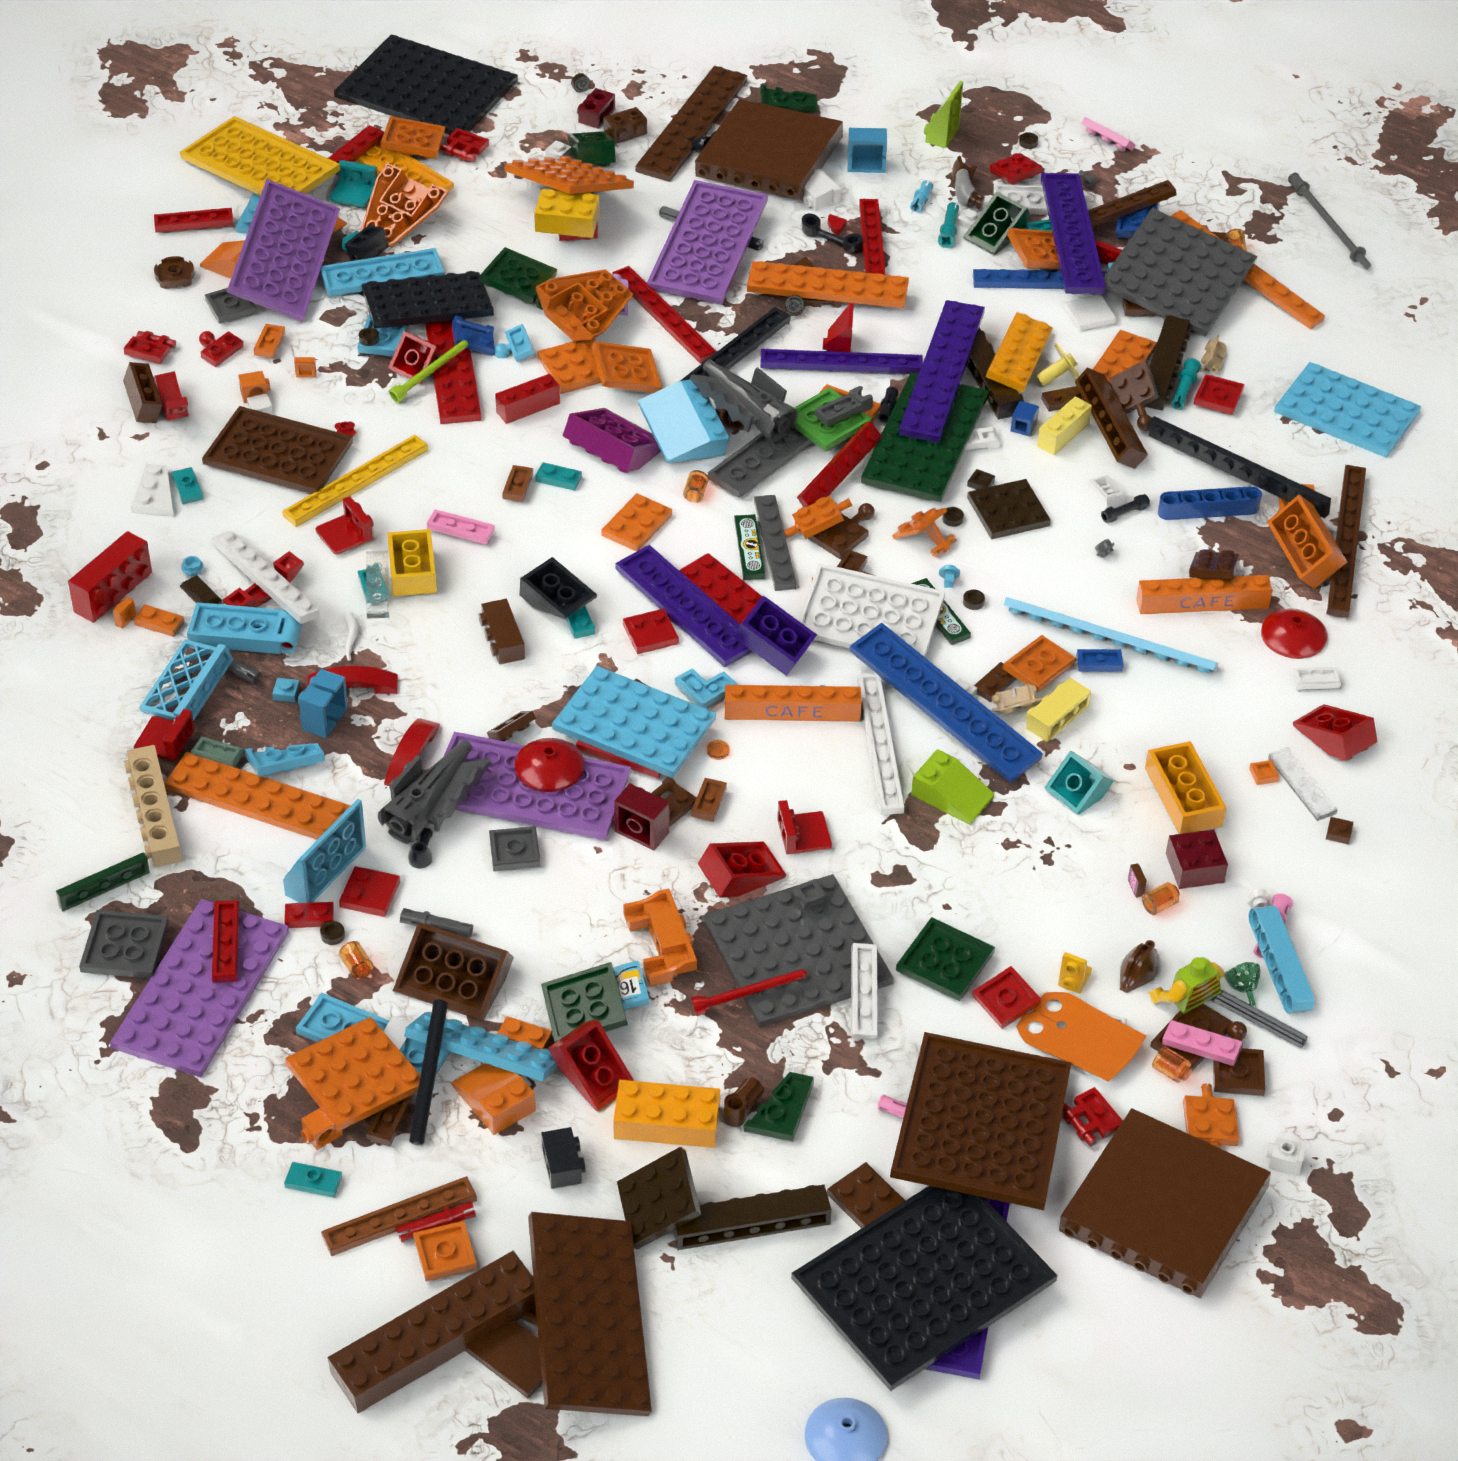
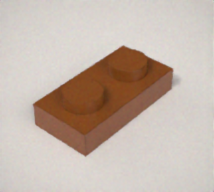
M513 465L502 492V498L523 502L534 474L533 468Z
M704 778L691 810V817L714 822L727 790V782Z

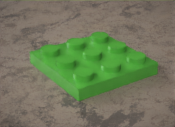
M831 387L794 407L798 411V419L794 428L825 452L855 435L866 422L872 421V418L867 414H860L858 412L826 427L814 414L816 408L842 397Z

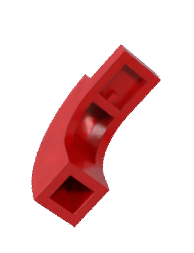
M175 371L154 375L166 420L170 421L188 417L187 397H182Z

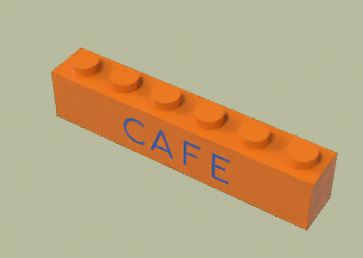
M1268 575L1234 576L1233 579L1182 578L1139 580L1136 600L1140 614L1269 609L1272 586Z
M725 685V720L860 722L861 687Z

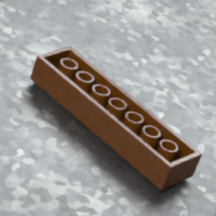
M513 1250L328 1356L330 1373L357 1413H360L466 1351V1347L508 1323L519 1320L523 1317L522 1314L527 1311L531 1313L532 1308L536 1310L533 1276Z

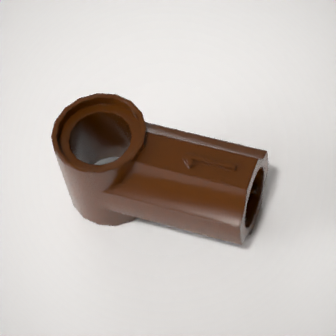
M753 1077L746 1078L734 1093L725 1097L723 1118L727 1125L738 1127L745 1123L746 1114L764 1093V1087L759 1080Z

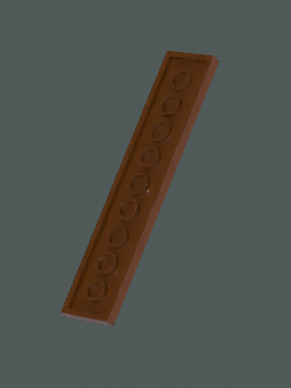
M713 66L636 164L635 172L670 182L694 151L691 146L692 140L697 137L706 136L745 85L748 75L720 66Z

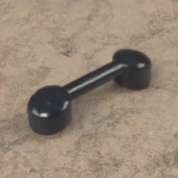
M808 213L801 218L802 231L806 236H819L839 244L848 253L857 252L863 246V238L860 234L854 233L842 238L822 230L821 220L815 214Z

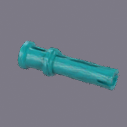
M955 202L947 205L944 224L940 227L938 244L943 248H950L955 243L954 236L957 233L955 224L959 211V205H956Z
M1194 358L1185 360L1183 364L1184 370L1179 375L1180 383L1171 403L1174 409L1177 408L1178 404H1180L1178 410L1184 408L1190 388L1198 379L1197 373L1200 372L1202 365Z

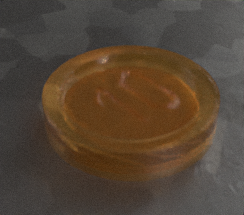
M714 740L707 745V754L712 759L721 760L729 755L730 748L725 741Z

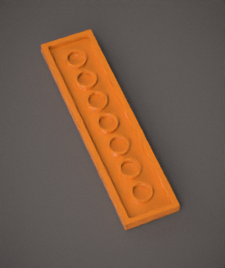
M752 261L747 292L781 296L798 295L802 298L905 309L909 277Z
M189 752L184 754L164 782L165 789L316 840L351 806L263 776H257L256 774L226 764L195 756Z

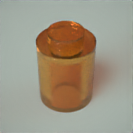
M1240 229L1229 230L1225 235L1226 242L1247 251L1244 232Z
M693 470L689 473L683 491L684 498L689 502L698 503L703 500L709 477L705 472Z
M1165 882L1142 895V903L1149 914L1156 915L1177 904L1180 892L1174 884Z
M350 941L343 945L338 955L352 977L360 979L369 976L374 965L358 941Z
M1166 1046L1159 1050L1152 1062V1068L1176 1083L1185 1082L1192 1072L1190 1068L1191 1062Z

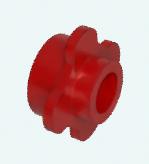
M344 421L335 424L337 432L353 437L356 435L354 422Z

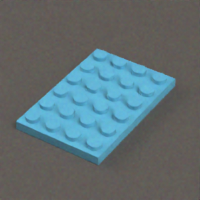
M1309 362L1275 405L1274 412L1387 458L1420 413L1421 406Z
M596 666L553 721L552 730L674 778L716 720V712Z

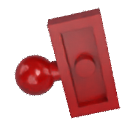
M204 331L199 336L200 344L206 347L200 351L201 358L217 367L243 347L244 341L229 331L217 340H215L212 332Z

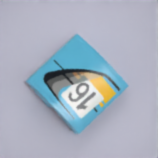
M639 961L614 967L624 1010L649 1005V996Z

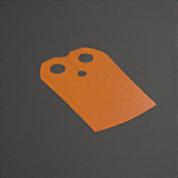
M1066 992L1044 993L1040 997L1041 1004L1035 1007L1031 1013L1025 1014L1016 1026L1021 1038L1028 1045L1064 1061L1072 1062L1071 1064L1107 1082L1115 1077L1131 1061L1147 1036ZM1050 1000H1058L1061 1002L1062 1007L1059 1011L1052 1012L1047 1009L1046 1004ZM1034 1021L1040 1022L1043 1025V1030L1040 1033H1031L1027 1029L1028 1024ZM1065 1022L1066 1027L1058 1028L1057 1023Z

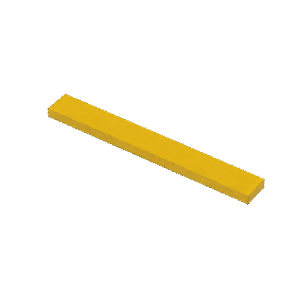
M416 435L411 436L319 489L318 492H314L282 511L283 517L295 527L301 525L339 503L343 498L351 496L429 450L428 444Z

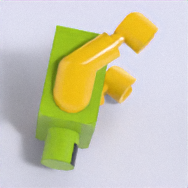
M1196 957L1189 965L1176 972L1170 990L1163 991L1162 987H1158L1148 993L1153 1004L1160 1001L1174 1003L1185 1014L1221 993L1220 979L1223 978L1225 972L1215 962H1210L1205 957Z

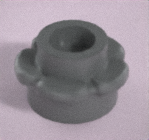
M1109 538L1100 542L1094 547L1097 552L1096 555L1106 557L1114 551L1112 548L1114 542L1111 543Z

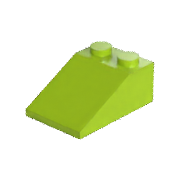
M959 81L937 112L932 114L929 124L926 123L923 132L926 135L925 143L946 148L958 131L963 81Z
M939 749L935 750L915 773L912 780V796L969 825L973 823L994 798V793L957 758Z

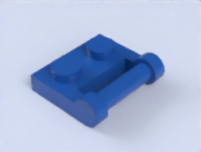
M455 316L452 322L454 344L457 345L462 340H466L468 342L467 349L492 356L495 351L494 326H483L463 320L460 316Z

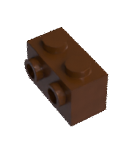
M637 107L603 117L604 131L615 140V144L647 134V118Z

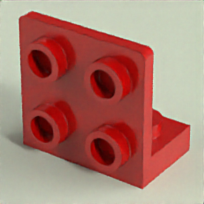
M183 709L179 717H176L174 721L152 716L134 744V749L155 745L157 757L176 761L195 730L192 711Z
M787 800L778 801L777 821L786 855L832 848L823 811L794 814V810L789 809Z

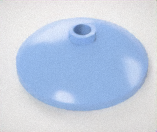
M835 1398L822 1403L811 1413L805 1427V1443L815 1461H878L886 1448L887 1429L881 1415L869 1404L854 1398ZM843 1424H850L851 1427H844Z

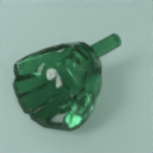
M1244 962L1226 971L1224 978L1234 990L1247 993L1249 1004L1252 1006L1256 1005L1252 991L1256 990L1259 983L1260 965L1254 962Z

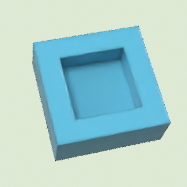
M277 678L272 693L273 700L296 702L300 688L299 680Z

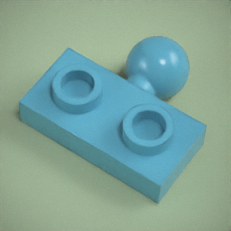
M523 323L505 331L509 344L499 343L495 346L494 355L497 358H506L512 351L516 362L535 354Z

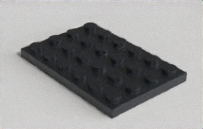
M467 271L460 274L448 273L441 276L428 275L422 278L409 277L402 280L389 279L385 282L369 281L362 284V293L374 329L451 321L455 316H460L463 319L494 316V309L483 283L478 282L480 273L475 271Z

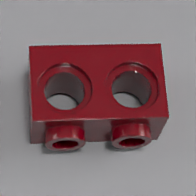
M595 88L577 108L578 123L599 129L604 123L603 117L611 115L615 110V94Z

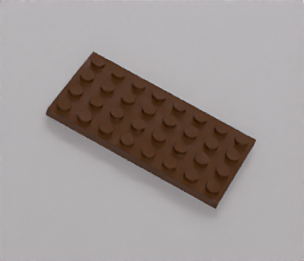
M531 1212L528 1216L544 1408L648 1417L652 1412L631 1221Z

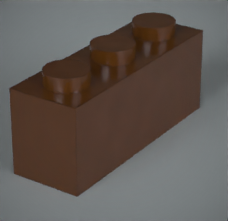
M129 362L123 382L135 420L142 423H156L162 408V402L149 363Z
M507 598L482 603V613H479L478 617L480 625L485 626L484 634L486 641L491 642L490 650L492 656H496L499 665L525 659L524 641Z

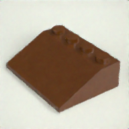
M418 922L392 991L433 1004L434 1000L441 999L448 1003V1010L483 1021L507 978L514 956L507 950Z

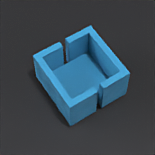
M849 127L847 172L885 173L887 128Z
M320 669L317 675L311 678L308 687L298 697L299 718L303 731L323 738L328 737L336 726L335 721L339 722L348 709L345 677Z

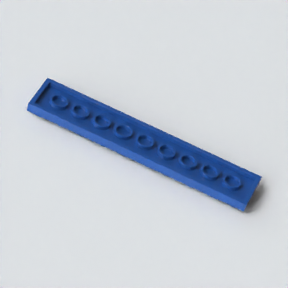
M880 623L850 645V652L1010 784L1042 759L1043 753L883 623Z

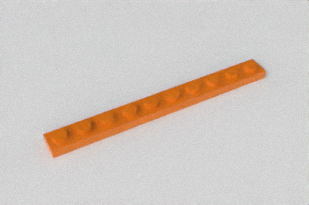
M1182 210L1171 215V217L1217 237ZM1256 264L1253 265L1244 279L1245 282L1310 330L1324 321L1325 315Z

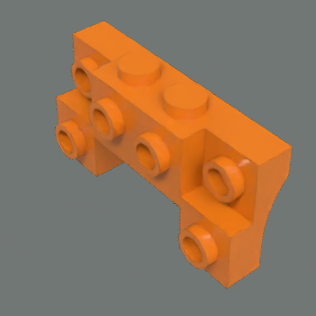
M669 888L659 890L645 899L623 904V915L629 931L649 928L659 955L643 959V969L650 987L672 982L673 975L697 970V959L692 949V936L690 933H686L684 915H679Z

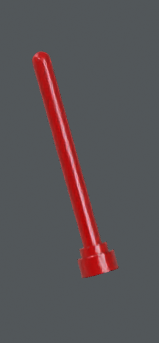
M800 969L708 998L706 996L701 997V995L691 997L696 1016L706 1014L710 1007L807 977V972L804 969Z

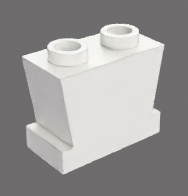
M821 169L815 170V173H813L805 185L802 200L806 207H811L816 212L830 203H839L841 201V188Z

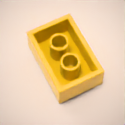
M541 189L534 212L535 232L593 238L600 214L599 195L591 193L568 194L552 189Z
M431 529L387 532L393 597L437 593Z

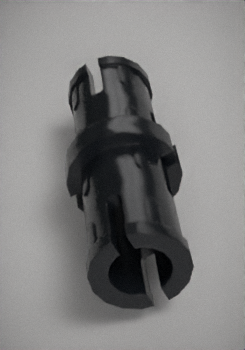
M891 386L886 388L885 396L881 400V410L878 419L883 423H887L896 404L899 392L897 388Z

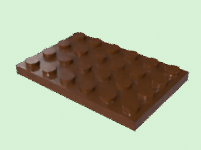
M239 406L202 457V462L204 465L312 494L324 487L353 444V436Z

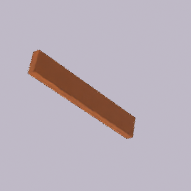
M466 1176L321 1231V1235L330 1256H334L397 1232L396 1226L442 1212L445 1207L451 1209L468 1201L473 1203L477 1201V1195Z

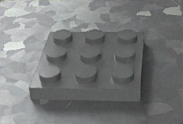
M96 910L79 965L80 972L150 979L156 970L169 925L168 916Z

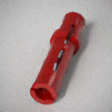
M468 1201L451 1209L445 1207L442 1212L396 1226L397 1233L409 1231L399 1235L401 1243L413 1238L414 1232L476 1217L475 1210L464 1213L465 1210L473 1208V1204L471 1201Z

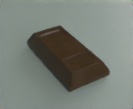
M198 575L184 581L180 585V588L195 603L219 604L222 602V599Z

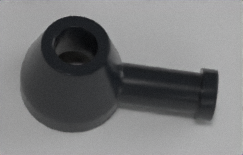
M716 131L711 136L694 138L691 144L693 150L700 154Z
M429 828L423 829L420 841L414 843L409 851L408 861L414 868H425L432 862V854L428 844L433 831Z

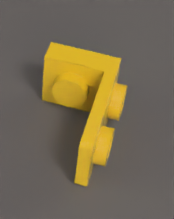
M1065 952L1062 956L1058 986L1081 994L1091 975L1092 967L1087 966V960Z

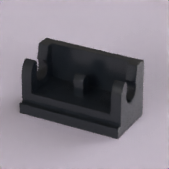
M368 225L344 244L351 261H355L356 257L358 260L375 258L389 247L384 228Z

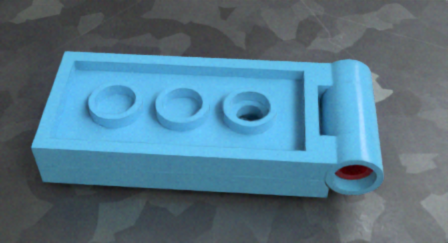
M196 602L187 631V638L190 641L217 647L218 644L226 645L228 650L281 654V651L293 653L297 646L302 624L295 620L286 610Z

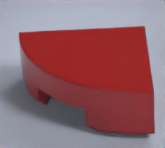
M829 214L827 224L834 234L839 235L847 225V219Z

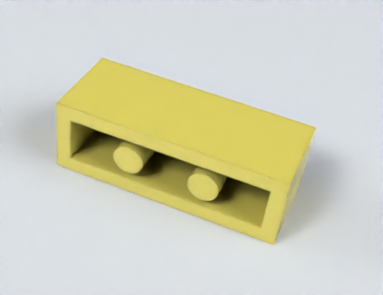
M1077 397L1070 400L1039 428L1037 447L1055 455L1090 424L1092 405Z
M1069 678L1064 683H1060L1055 691L1050 695H1046L1036 707L1030 708L1026 715V729L1048 742L1089 707L1091 690L1072 678Z

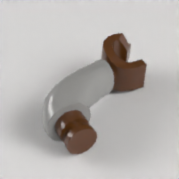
M959 155L954 162L951 179L955 182L957 200L965 207L976 205V208L979 210L984 203L985 197H979V194L975 192L976 188L971 183L977 166L968 167L962 162V158Z

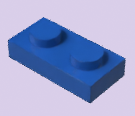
M1077 649L1078 671H1123L1124 664L1121 649Z

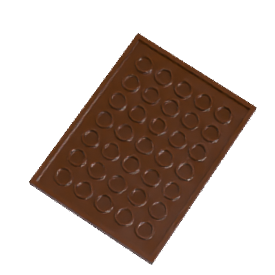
M924 1032L891 1167L890 1178L1044 1210L1072 1062Z

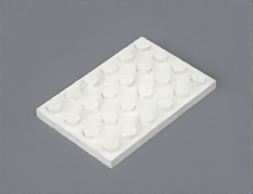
M818 563L798 621L817 634L814 639L815 641L850 648V645L880 623H883L925 657L945 598V591Z

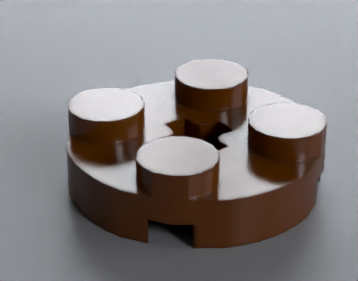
M180 256L166 257L161 260V264L158 266L156 264L154 267L155 279L163 289L190 286L195 275L193 263L190 260L189 262L184 261V257Z

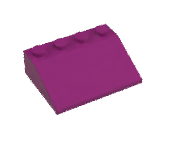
M606 408L569 413L562 435L572 445L583 447L587 453L601 457L603 462L617 466V469L624 473L639 470L661 452L652 433Z

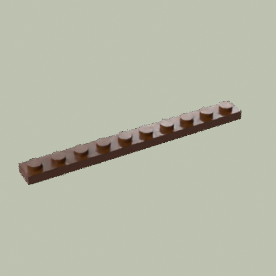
M1345 464L1335 542L1346 558L1347 563L1331 575L1326 611L1328 615L1346 618L1349 616L1366 475L1365 467Z

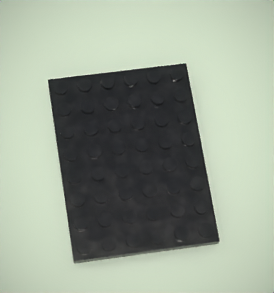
M391 34L334 90V97L393 117L445 126V134L450 135L457 128L470 132L516 84L518 75Z
M932 1186L924 1188L791 1273V1279L890 1391L1055 1283L1058 1277L984 1197Z

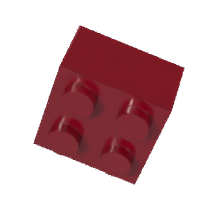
M629 783L614 801L615 832L654 851L669 834L670 802Z
M1214 829L1169 835L1165 854L1179 889L1225 882L1228 863Z

